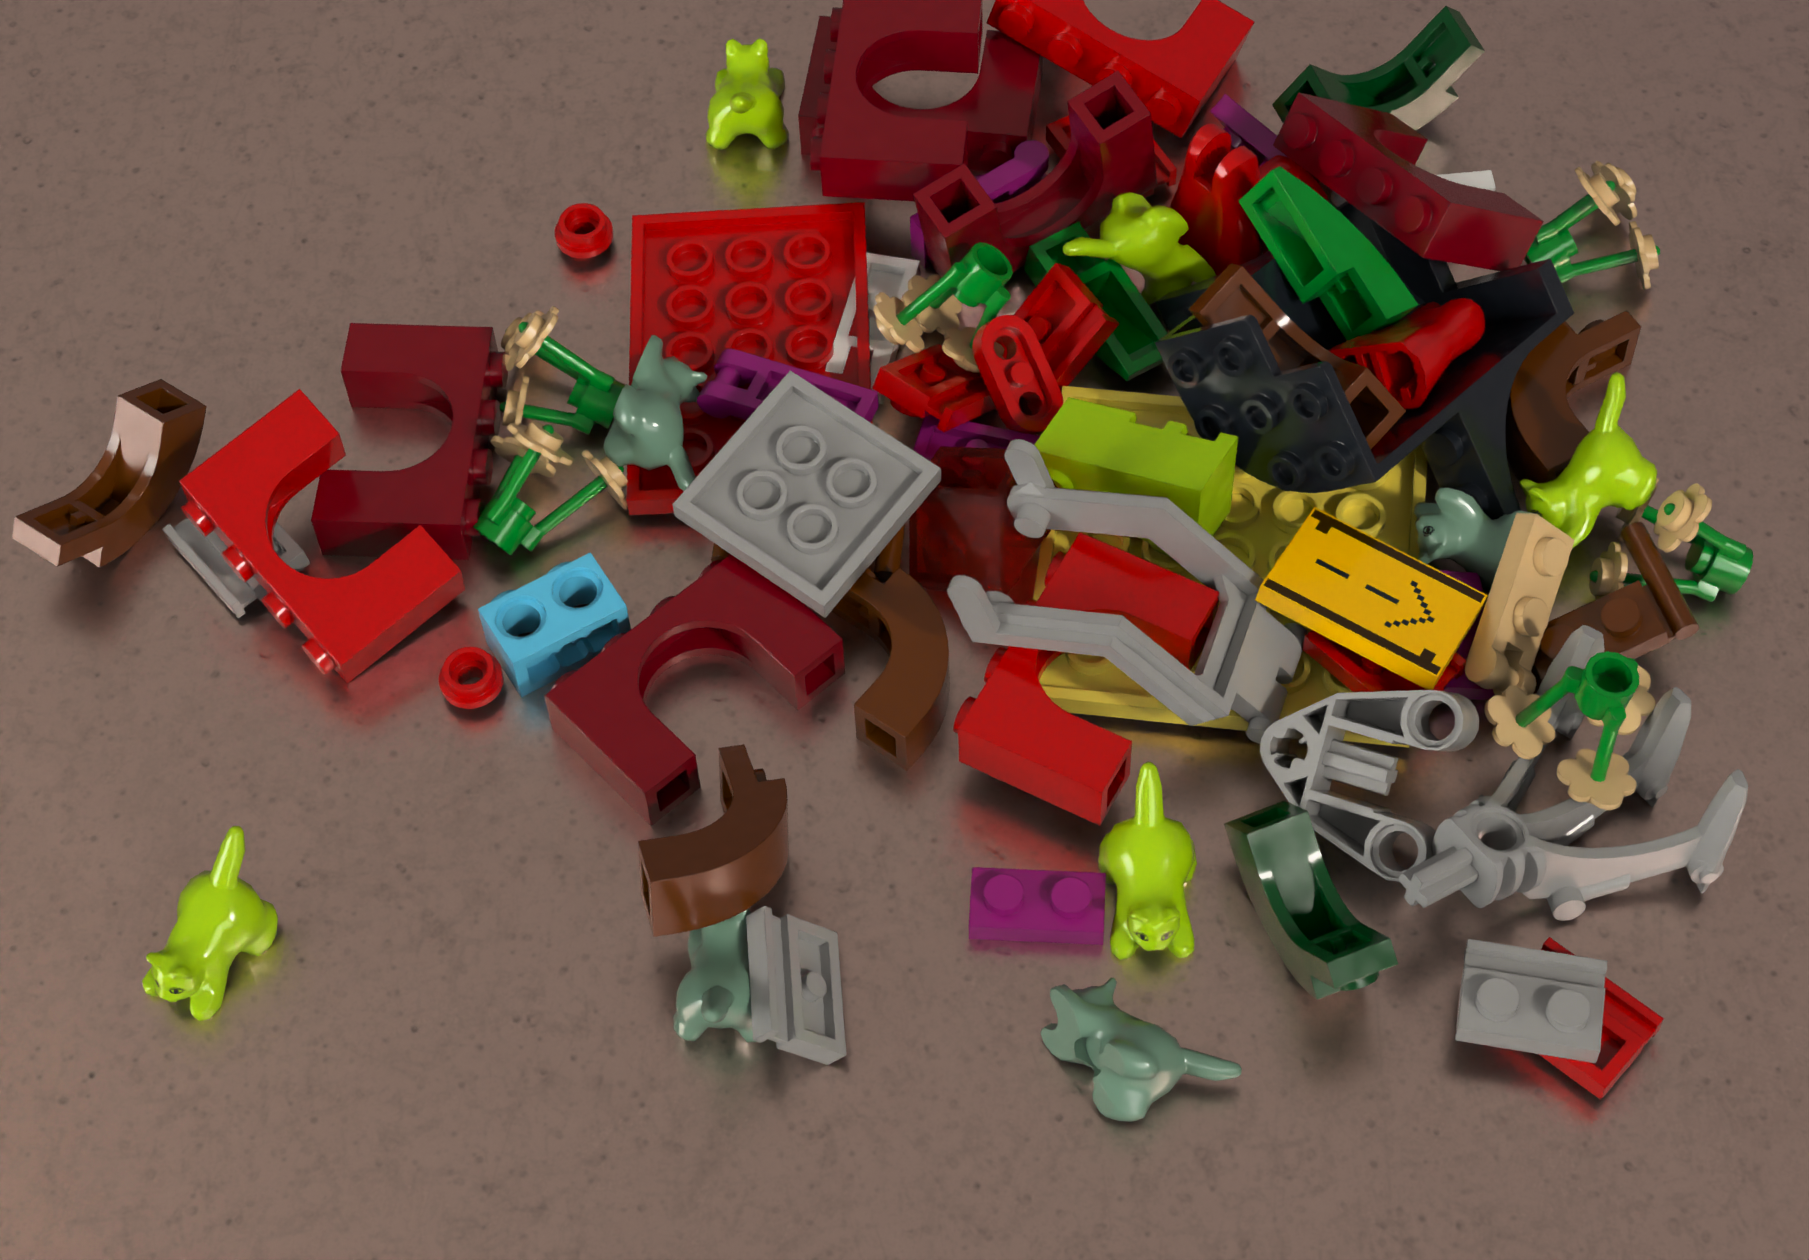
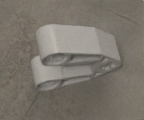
M1409 690L1336 693L1271 724L1261 738L1260 754L1264 765L1288 802L1308 811L1315 832L1377 875L1388 881L1399 882V876L1406 869L1399 866L1392 853L1396 838L1401 833L1406 832L1416 841L1418 857L1414 865L1410 867L1412 868L1432 857V841L1436 831L1422 821L1392 813L1390 808L1329 790L1332 780L1387 796L1391 783H1395L1398 770H1395L1398 762L1397 757L1344 742L1345 732L1347 730L1388 743L1410 745L1424 750L1455 752L1464 749L1474 740L1479 729V716L1476 707L1468 698L1454 692ZM1446 703L1453 710L1455 726L1451 734L1439 740L1430 731L1429 716L1438 704ZM1291 739H1300L1299 743L1308 745L1305 759L1297 758V754H1290L1288 752Z

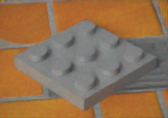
M790 370L672 505L675 517L826 618L941 481V468Z

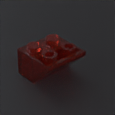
M940 446L931 459L932 463L941 468V481L909 518V575L925 590L947 591L954 576L964 575L978 581L985 593L987 591H998L1007 595L1020 579L1022 571L1043 539L1050 533L1051 529H1046L1042 537L1031 538L1021 534L1014 527L1015 519L1008 509L1007 498L1012 487L1017 485L1004 457L1006 449Z

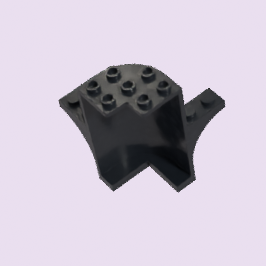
M1345 201L1336 208L1374 245L1390 264L1419 304L1418 306L1428 302H1435L1442 306L1450 300L1466 298L1480 305L1485 318V330L1481 339L1472 348L1450 362L1423 404L1419 408L1405 409L1406 412L1372 449H1370L1333 366L1329 362L1322 361L1281 371L1263 331L1253 315H1246L1203 326L1188 310L1220 274L1193 285L1171 291L1155 302L1169 330V333L1155 342L1186 409L1194 420L1197 433L1201 438L1215 441L1221 432L1238 436L1235 465L1256 479L1284 491L1300 493L1328 492L1374 483L1416 447L1421 445L1440 488H1451L1472 496L1483 512L1492 520L1499 519L1503 515L1512 514L1515 511H1522L1511 481L1506 453V413L1511 387L1527 355L1536 345L1574 314L1551 259L1455 282L1447 262L1421 257L1348 201ZM1270 251L1241 264L1279 308L1302 331L1326 350L1347 341L1319 297L1304 304L1301 302Z

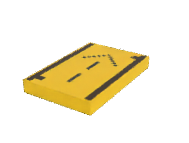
M1314 507L1260 585L1255 601L1424 689L1433 690L1481 612L1488 595Z

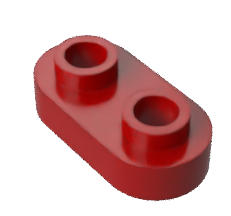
M1014 315L998 316L982 325L976 332L972 345L973 356L999 416L1006 427L1013 431L1036 435L1046 429L1062 407L1063 396L1032 327L1025 320ZM996 340L1006 346V360L1000 358L995 353L994 343ZM1021 396L1027 398L1032 405L1030 416L1023 413L1020 409L1019 399Z

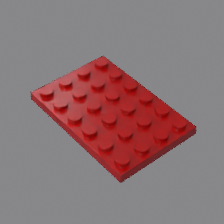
M865 202L632 215L629 385L631 386L632 378L652 335H656L663 342V358L674 356L680 362L688 365L692 371L704 372L707 375L705 382L695 386L699 392H701L706 382L715 379L714 366L725 349L739 350L872 390ZM855 278L856 313L849 336L857 337V347L851 346L842 374L825 371L826 365L833 356V343ZM747 383L744 386H740L738 388L748 390L750 384ZM682 402L680 404V411L684 428L683 448L697 477L746 420L731 415L724 419L715 418L702 411L697 402ZM627 465L626 502L629 515L674 513L672 504L684 491L678 487L671 468L665 465L653 470H647L635 465Z

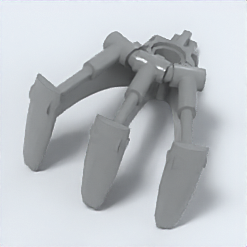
M1582 625L1571 633L1549 666L1536 694L1541 696L1559 682L1569 666L1584 669L1591 657L1597 653L1604 652L1603 634L1587 625ZM1677 687L1664 693L1653 712L1643 723L1631 748L1622 756L1629 763L1628 775L1632 776L1636 781L1635 791L1652 808L1668 790L1667 784L1679 758L1691 720V699ZM1568 693L1551 707V717L1548 720V723L1553 726L1555 731L1570 739L1573 738L1585 717L1579 709L1573 693ZM1543 745L1541 753L1534 759L1528 760L1518 757L1517 760L1513 761L1492 796L1481 794L1477 800L1457 811L1454 816L1444 820L1438 826L1433 837L1432 857L1402 872L1399 876V882L1407 889L1404 898L1412 907L1420 904L1425 908L1459 889L1477 908H1483L1494 900L1500 901L1515 892H1519L1529 899L1547 898L1554 918L1561 921L1571 920L1580 916L1586 909L1584 901L1625 890L1631 882L1683 867L1687 868L1691 880L1697 884L1700 893H1704L1708 886L1724 871L1722 862L1732 843L1747 802L1748 782L1741 770L1737 769L1731 773L1709 803L1698 825L1683 832L1648 842L1601 848L1571 847L1568 845L1591 829L1595 823L1594 819L1606 810L1587 802H1578L1569 798L1537 812L1518 814L1515 812L1535 777L1534 767L1547 746Z

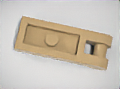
M1516 513L1465 664L1467 678L1484 689H1493L1495 695L1502 696L1503 691L1509 686H1518L1524 691L1526 696L1534 693L1536 679L1531 670L1544 631L1548 625L1549 616L1575 541L1538 514Z

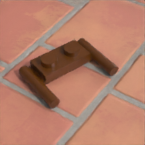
M1632 523L1626 526L1620 535L1647 585L1642 587L1638 580L1549 621L1531 670L1536 679V688L1533 694L1537 693L1549 666L1571 633L1582 625H1587L1603 634L1604 652H1616L1631 659H1636L1667 645L1674 639L1683 640L1689 638L1699 630L1697 621L1644 523Z

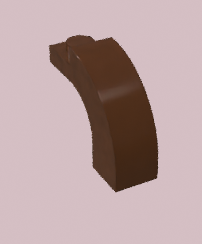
M1231 263L1188 309L1203 326L1246 315H1253L1257 319L1281 371L1322 361L1329 362L1333 366L1370 449L1378 443L1406 412L1367 367L1339 358L1302 331L1241 265Z
M1627 310L1605 321L1601 319L1595 320L1586 325L1578 334L1565 321L1536 345L1522 362L1511 387L1505 427L1507 459L1519 482L1523 479H1528L1536 483H1545L1556 479L1568 466L1578 444L1589 433L1573 413L1567 399L1581 388L1632 363L1641 326Z
M162 379L118 395L111 437L96 468L82 484L67 495L15 516L12 538L57 567L82 556L100 568L124 554L156 524L181 488L179 480L188 474L200 443L207 406Z
M867 568L832 610L833 613L876 640L889 656V661L881 675L854 703L856 738L908 771L933 742L946 715L950 691L948 637L945 624L937 606L925 589L912 576L898 568L882 584L879 578Z
M744 744L718 748L720 801L725 813L722 817L697 831L638 841L641 897L653 937L697 930L730 919L747 910L767 895L784 872L789 854L788 799L785 778L767 780L763 768L753 769Z

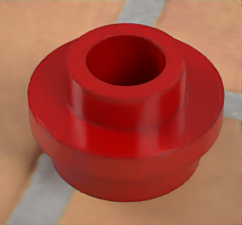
M579 203L572 205L562 212L556 224V243L559 249L568 256L581 259L595 257L603 253L611 245L613 240L612 223L603 211L593 204Z
M463 647L455 650L446 658L439 673V686L444 698L452 705L464 709L479 708L493 701L500 693L504 682L502 668L498 660L478 647ZM470 678L481 679L473 684H463Z

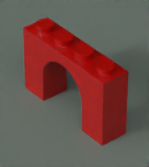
M995 0L986 23L1092 86L1114 72L1119 71L1150 111L1152 122L1182 139L1236 60L1255 21L1219 0H1201L1183 27L1175 34L1158 40H1140L1121 35L1106 27L1093 16L1085 5L1084 0Z
M298 389L179 480L188 500L181 509L204 537L214 531L228 548L221 552V555L243 582L246 583L254 577L268 594L261 601L277 622L285 629L294 623L307 637L308 640L301 646L317 668L325 675L334 669L348 684L465 591V586L460 568L421 525L364 569L340 578H317L305 575L291 568L277 555L273 544L274 529L284 506L299 491L346 456L340 433L308 397Z
M1080 532L1067 553L1059 551L1054 556L1045 576L1044 584L1046 587L1039 599L1036 601L1030 598L1024 605L1123 615L1191 671L1206 643L1218 610L1220 592ZM1009 646L1007 649L999 647L989 661L984 676L986 684L978 697L973 698L969 696L957 713L953 731L958 734L959 762L1101 826L1130 776L1132 741L1072 715L1060 708L1048 697L1039 680L1050 663L1065 652Z

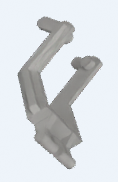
M1021 439L1010 441L1004 457L1017 485L1013 486L1007 498V506L1015 519L1014 527L1018 532L1031 538L1042 537L1046 529L1149 538L1201 583L1219 591L1218 598L1220 604L1195 673H1192L1123 615L1015 604L1008 595L998 591H987L985 593L982 585L975 579L964 575H957L952 578L947 593L972 642L1105 657L1188 725L1193 726L1229 716L1230 710H1234L1249 722L1246 731L1247 737L1256 743H1260L1265 730L1275 721L1279 720L1288 694L1286 688L1281 684L1292 682L1303 650L1304 636L1308 634V631L1296 623L1281 624L1266 611L1267 606L1255 601L1260 585L1264 580L1167 497L1055 488L1037 447Z

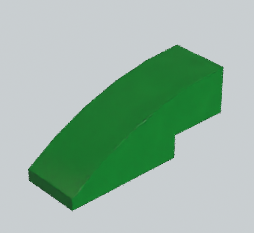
M1282 167L1272 169L1239 200L1240 205L1301 302L1304 304L1319 297L1347 341L1386 328L1402 319L1419 305L1398 274L1374 245L1339 210L1310 186Z
M1080 222L1029 246L1024 271L1035 286L1041 282L1055 263L1068 266L1103 304L1102 309L1109 317H1113L1118 321L1119 326L1095 353L1108 367L1129 381L1164 362L1155 342L1168 332L1122 266L1110 258L1105 260L1089 256H1068L1063 253L1062 248L1065 243L1078 237L1090 238Z

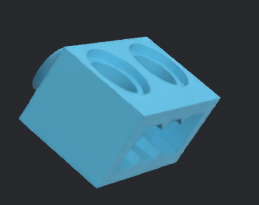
M591 552L572 562L560 563L554 566L546 575L516 590L504 591L497 595L490 603L478 608L486 643L521 698L559 679L565 673L584 666L601 653L605 644L612 637L631 630L626 604ZM589 604V605H587V606H585V607L573 608V607H575V606H577V605ZM533 632L532 634L527 636L517 637L522 633Z

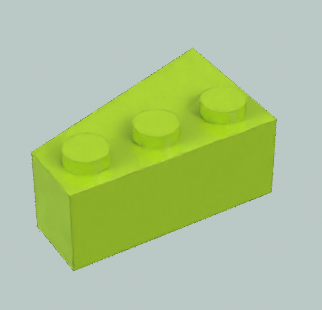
M1068 397L1034 444L1041 454L1055 488L1167 497L1212 536L1215 535L1231 510L1238 436L1221 432L1215 441L1186 435L1188 429L1186 424L1169 420L1163 429L1135 423L1137 421L1135 412ZM1140 538L1148 542L1156 551L1168 555L1149 538Z

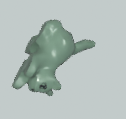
M652 335L640 358L631 386L626 384L619 395L613 412L615 420L603 447L606 456L618 467L635 465L647 470H653L668 465L678 487L685 491L696 478V475L683 448L684 428L680 404L682 402H697L700 392L695 386L705 382L707 375L704 372L692 371L688 365L680 362L674 356L663 358L662 339Z
M1439 488L1435 496L1436 504L1421 502L1416 504L1414 514L1418 518L1415 522L1420 551L1418 560L1429 564L1436 559H1451L1462 566L1466 572L1477 573L1480 576L1482 588L1490 592L1516 513L1531 512L1519 510L1492 520L1483 512L1472 496L1451 488Z
M749 908L730 919L701 929L692 930L689 933L688 952L692 969L685 974L676 993L677 1011L673 1016L675 1032L686 1041H696L708 1027L718 1029L733 1028L747 1042H756L753 1041L746 924V916L751 914Z
M1110 978L1102 986H1090L1084 989L1071 990L1067 985L1063 984L1050 989V998L1057 1013L1058 1023H1051L1042 1028L1041 1036L1043 1043L1051 1054L1060 1060L1084 1064L1094 1070L1093 1102L1099 1112L1107 1118L1127 1122L1144 1118L1151 1104L1170 1092L1183 1074L1213 1081L1233 1079L1241 1075L1242 1068L1239 1064L1180 1047L1177 1039L1160 1026L1143 1021L1120 1010L1113 1000L1117 984L1115 978Z

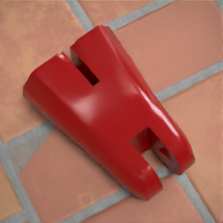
M1208 123L1202 126L1190 141L1182 176L1170 208L1174 209L1184 218L1189 228L1179 238L1178 243L1189 245L1208 262L1215 274L1218 275L1231 263L1241 265L1262 255L1259 233L1239 203V200L1259 182V165L1257 155L1245 146H1238L1230 151L1231 135L1216 124Z
M1466 298L1453 299L1442 306L1435 302L1423 303L1394 324L1343 342L1328 351L1343 360L1367 367L1404 409L1419 408L1450 362L1472 348L1481 339L1485 330L1484 312L1480 305Z

